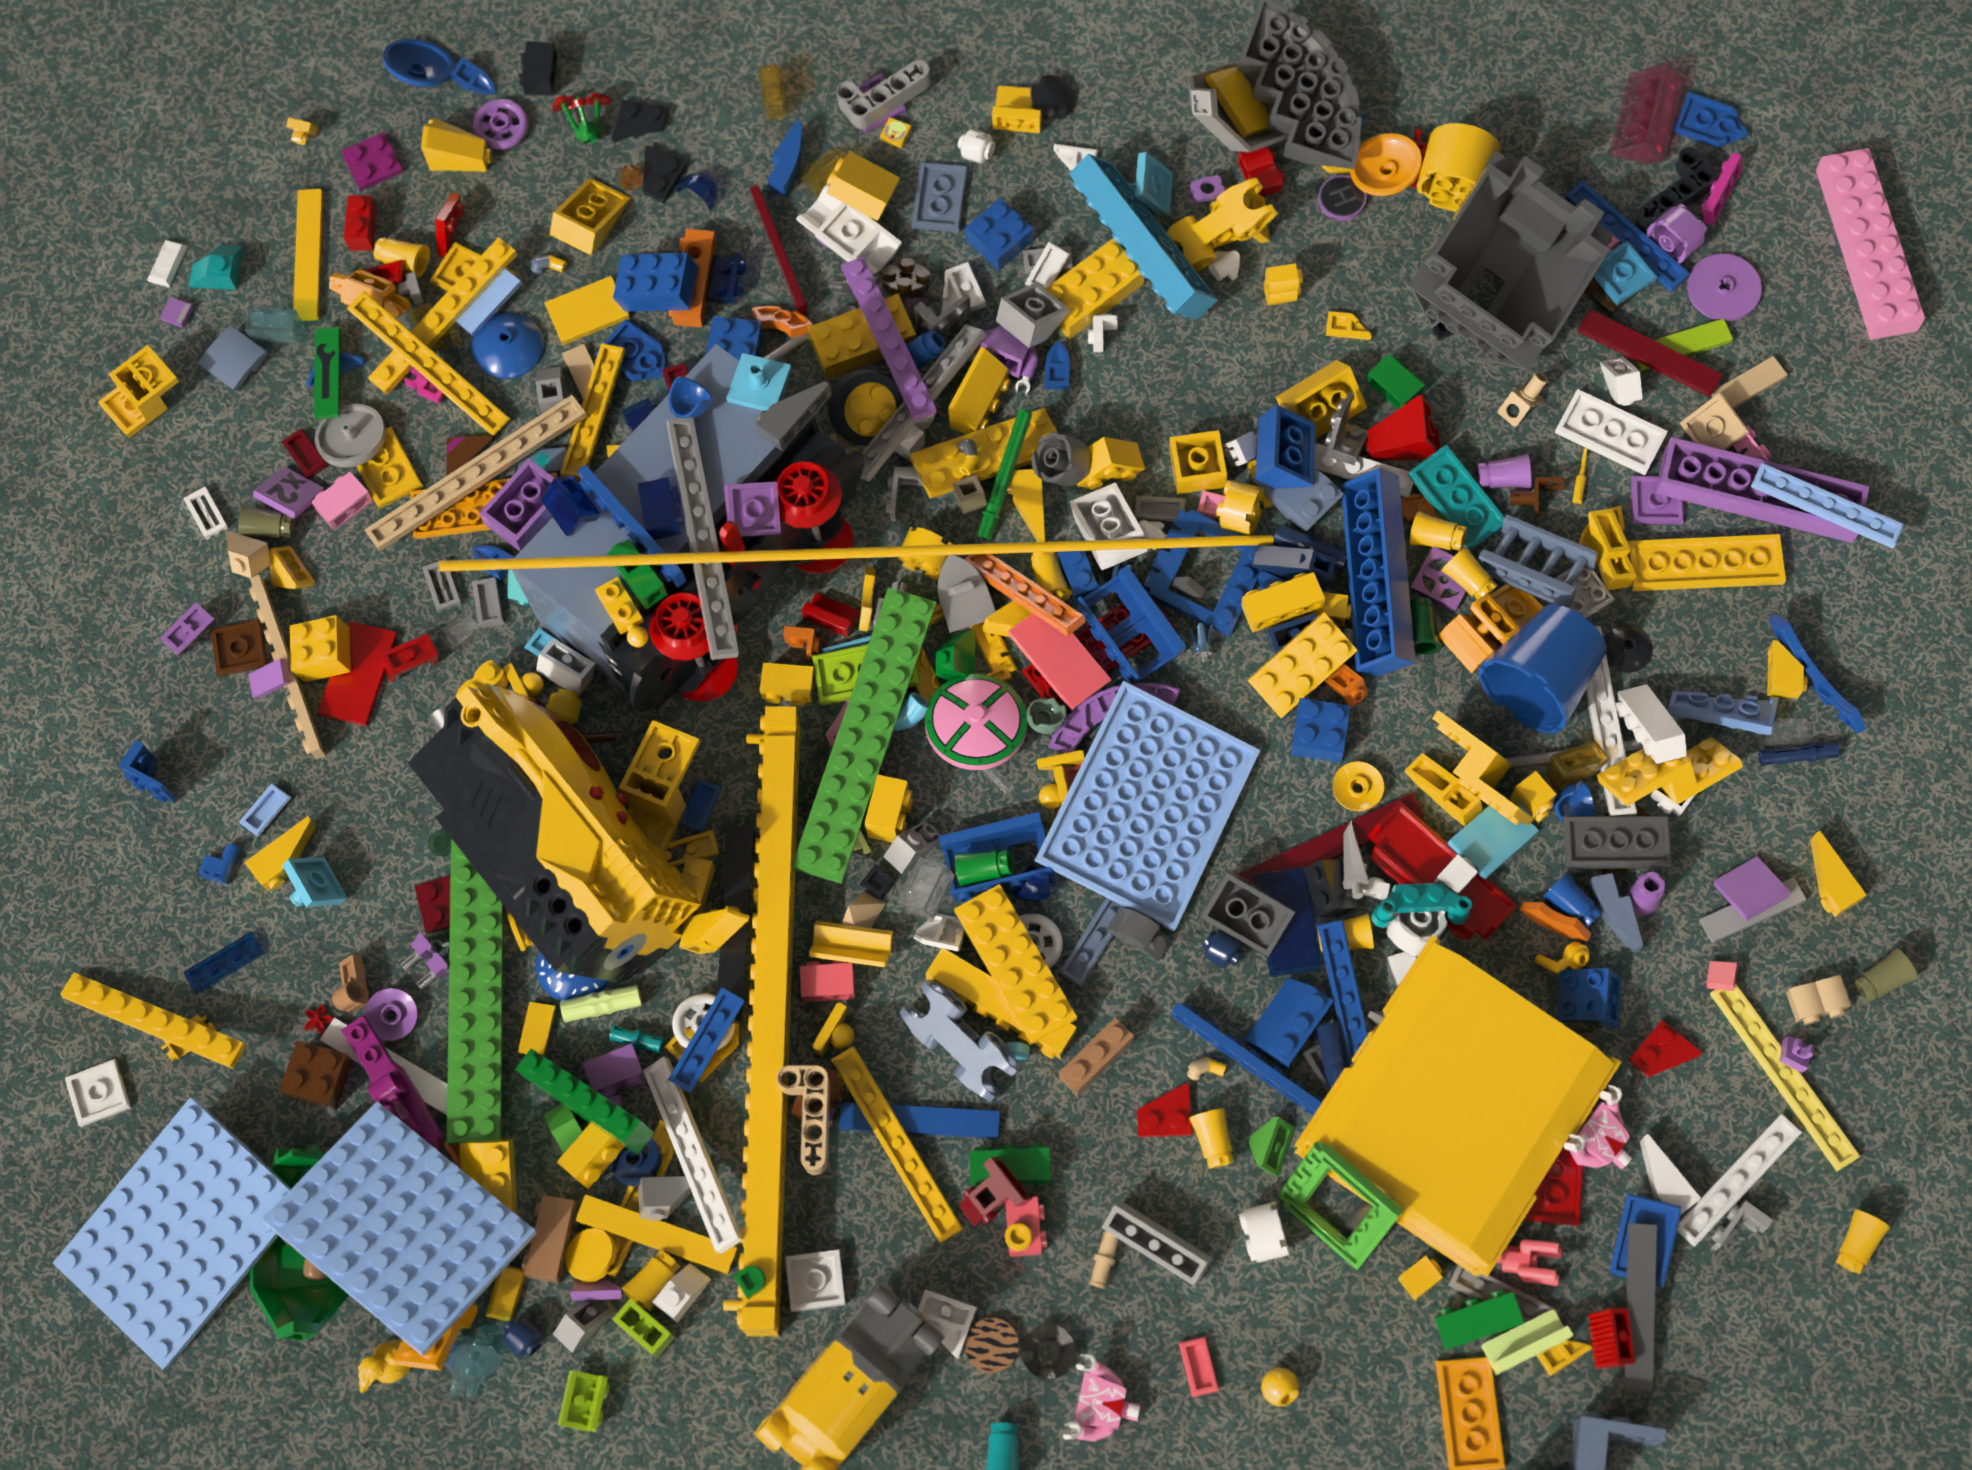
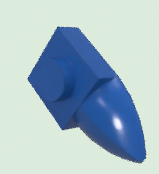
M462 57L452 71L450 79L467 91L472 90L486 95L496 94L495 86L489 76Z
M1057 341L1050 349L1046 358L1044 389L1069 390V355L1061 341Z
M480 545L472 548L475 559L514 558V556L494 546ZM508 569L484 570L500 580L508 573Z

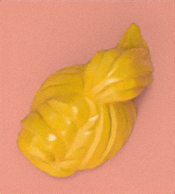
M391 1339L381 1343L375 1348L372 1356H367L358 1366L361 1393H364L376 1379L383 1383H394L410 1372L411 1367L399 1366L393 1361L403 1339Z

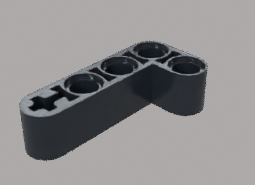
M1686 147L1680 151L1675 170L1681 179L1640 207L1635 220V226L1642 232L1647 233L1648 227L1670 208L1677 207L1679 204L1688 207L1711 190L1712 184L1716 179V170L1695 148Z

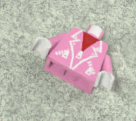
M1609 1085V1093L1602 1091L1600 1097L1605 1100V1104L1601 1102L1594 1105L1577 1134H1569L1571 1139L1566 1141L1564 1148L1570 1150L1578 1165L1596 1168L1608 1165L1613 1161L1622 1169L1630 1162L1632 1157L1622 1149L1629 1139V1133L1625 1130V1124L1620 1113L1618 1102L1621 1099L1622 1092L1619 1088Z
M1081 1354L1080 1356L1086 1359V1365L1077 1364L1076 1368L1088 1371L1089 1373L1085 1372L1075 1421L1064 1423V1426L1071 1428V1435H1063L1066 1440L1077 1438L1097 1441L1112 1435L1114 1430H1118L1121 1418L1137 1421L1140 1405L1124 1401L1126 1388L1123 1387L1122 1380L1110 1368L1097 1362L1092 1355Z

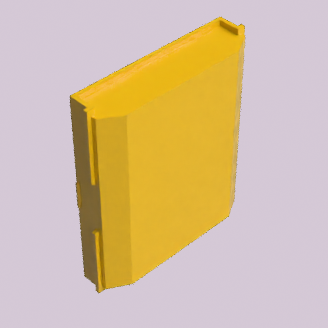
M1431 935L1383 1008L1384 1015L1374 1031L1369 1032L1352 1058L1353 1063L1351 1066L1344 1068L1295 1143L1297 1149L1294 1153L1304 1158L1315 1142H1321L1324 1146L1330 1145L1404 1210L1396 1221L1398 1224L1475 1277L1480 1274L1488 1277L1535 1202L1536 1196L1534 1193L1566 1141L1571 1139L1569 1134H1577L1621 1061L1613 1056L1607 1058L1596 1046L1459 954L1438 945L1441 940ZM1331 1169L1327 1173L1329 1177L1366 1201Z

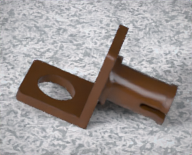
M1564 477L1535 478V488L1533 490H1510V506L1533 505L1536 518H1540V490H1565ZM1547 483H1557V485H1547Z

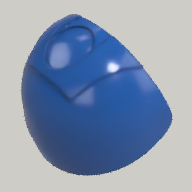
M683 376L675 379L669 392V407L672 413L679 418L701 416L709 410L714 402V396L709 390L698 382Z
M1584 781L1575 782L1564 787L1555 798L1554 810L1562 822L1564 816H1595L1593 796Z

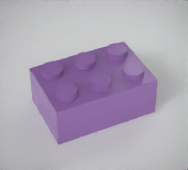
M528 458L479 514L488 528L521 551L570 499V495L566 486Z

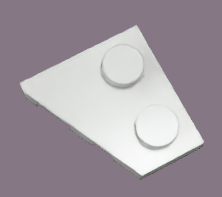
M968 262L945 270L941 314L965 294L970 297L971 312L986 307L985 299Z
M925 1289L918 1310L923 1314L927 1322L945 1336L941 1343L954 1357L959 1358L977 1308Z

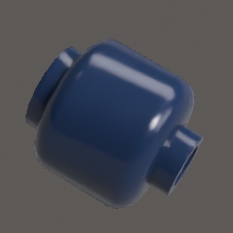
M1221 929L1217 932L1213 930L1202 946L1205 949V957L1220 968H1226L1230 963L1235 966L1243 954L1239 950L1241 941Z
M527 1316L520 1317L519 1319L513 1317L503 1327L506 1332L503 1335L502 1341L518 1357L532 1356L543 1344L541 1340L543 1336L542 1330Z

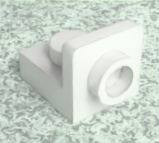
M1369 878V884L1362 886L1363 896L1384 900L1388 896L1390 884L1385 883L1380 878Z

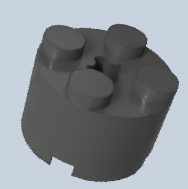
M1049 433L1038 441L1037 444L1040 445L1037 451L1033 452L1032 467L1039 478L1048 483L1070 487L1076 485L1089 475L1091 470L1089 451L1083 440L1063 434Z

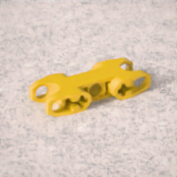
M1257 178L1234 185L1222 192L1216 199L1220 208L1197 222L1195 216H1187L1172 225L1166 232L1177 247H1183V255L1196 272L1215 261L1217 256L1213 250L1234 235H1236L1239 241L1250 239L1261 232L1278 214L1272 204L1265 205L1256 210L1250 209L1251 199L1263 187Z

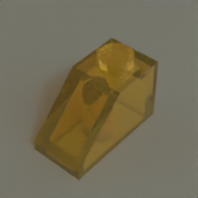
M1595 740L1553 754L1546 776L1557 791L1560 792L1564 787L1572 783L1586 782L1607 764L1610 758Z

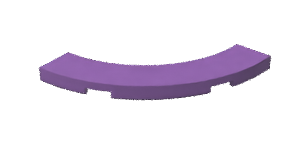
M1129 683L1172 706L1175 705L1180 692L1178 688L1163 684ZM1120 685L1089 697L1066 717L1061 728L1054 733L1048 748L1060 753L1075 751L1082 738L1095 725L1104 720Z

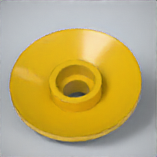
M1351 762L1345 764L1336 772L1332 783L1333 794L1343 807L1352 811H1366L1376 806L1381 800L1384 793V781L1379 771L1372 765L1365 762ZM1355 785L1361 786L1362 792H1354L1353 787Z

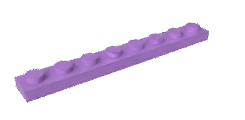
M864 256L842 264L843 274L913 422L937 413L936 407Z

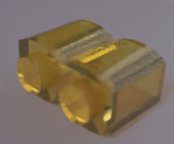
M778 64L760 66L758 76L765 116L769 121L785 119L787 116V104L781 69Z

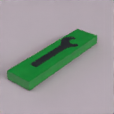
M339 327L315 329L314 417L316 420L340 418L341 330Z

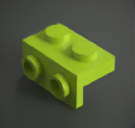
M569 1370L558 1425L595 1432L603 1420L601 1407L603 1400L607 1398L609 1392L608 1377Z

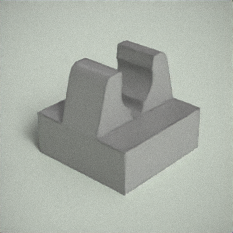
M415 272L405 274L407 281L396 285L398 294L404 298L406 297L408 300L413 299L415 305L424 303L421 287Z

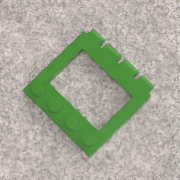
M1321 1142L1313 1144L1279 1192V1197L1285 1202L1283 1206L1356 1270L1366 1261L1404 1211L1394 1200L1383 1193L1330 1145L1324 1146ZM1330 1169L1372 1205L1348 1239L1306 1204Z

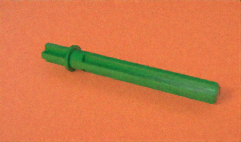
M1018 410L986 509L982 511L984 515L977 536L991 540L997 519H1001L999 513L1032 417V413L1027 410Z

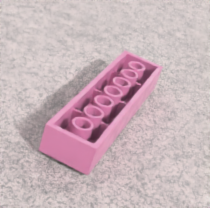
M1866 148L1823 156L1816 172L1870 340L1918 331L1925 317L1870 149Z

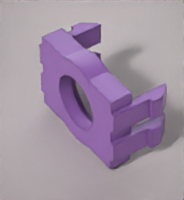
M1215 175L1192 181L1189 194L1190 197H1193V205H1197V203L1214 200L1225 189L1221 178ZM1204 183H1211L1215 189L1212 193L1205 194L1201 191L1200 187Z

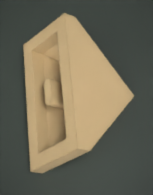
M863 891L848 906L842 924L872 928L886 903Z

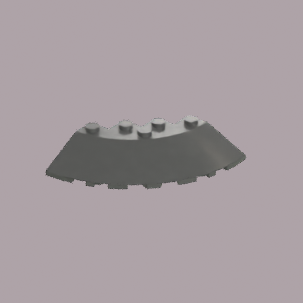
M1260 0L1239 59L1237 71L1258 77L1253 99L1274 106L1268 128L1289 134L1283 156L1306 164L1354 169L1360 148L1361 116L1356 87L1348 73V68L1343 58H1340L1326 35L1312 26L1307 18L1304 16L1300 17L1295 12L1289 10L1290 7L1278 1Z

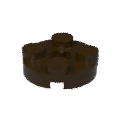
M903 258L900 262L882 269V287L892 296L896 294L900 296L901 293L908 294V298H913L924 294L929 288L930 271L922 265L914 263V260L911 258Z

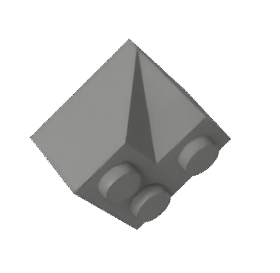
M1034 283L1001 298L996 322L1028 348H1031L1046 341L1068 315L1070 309L1040 285Z

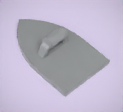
M948 555L939 574L938 598L949 633L985 622L986 617L996 611L986 583L979 572L964 559L955 555Z

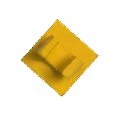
M289 117L286 126L294 131L292 141L305 145L308 134L316 136L319 128L312 123Z

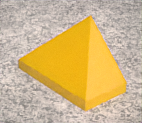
M291 546L270 549V577L274 587L297 589L310 587L316 583Z

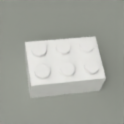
M1116 483L1070 501L1075 522L1085 541L1145 539L1141 527ZM1093 550L1091 552L1100 569L1104 570L1148 550Z

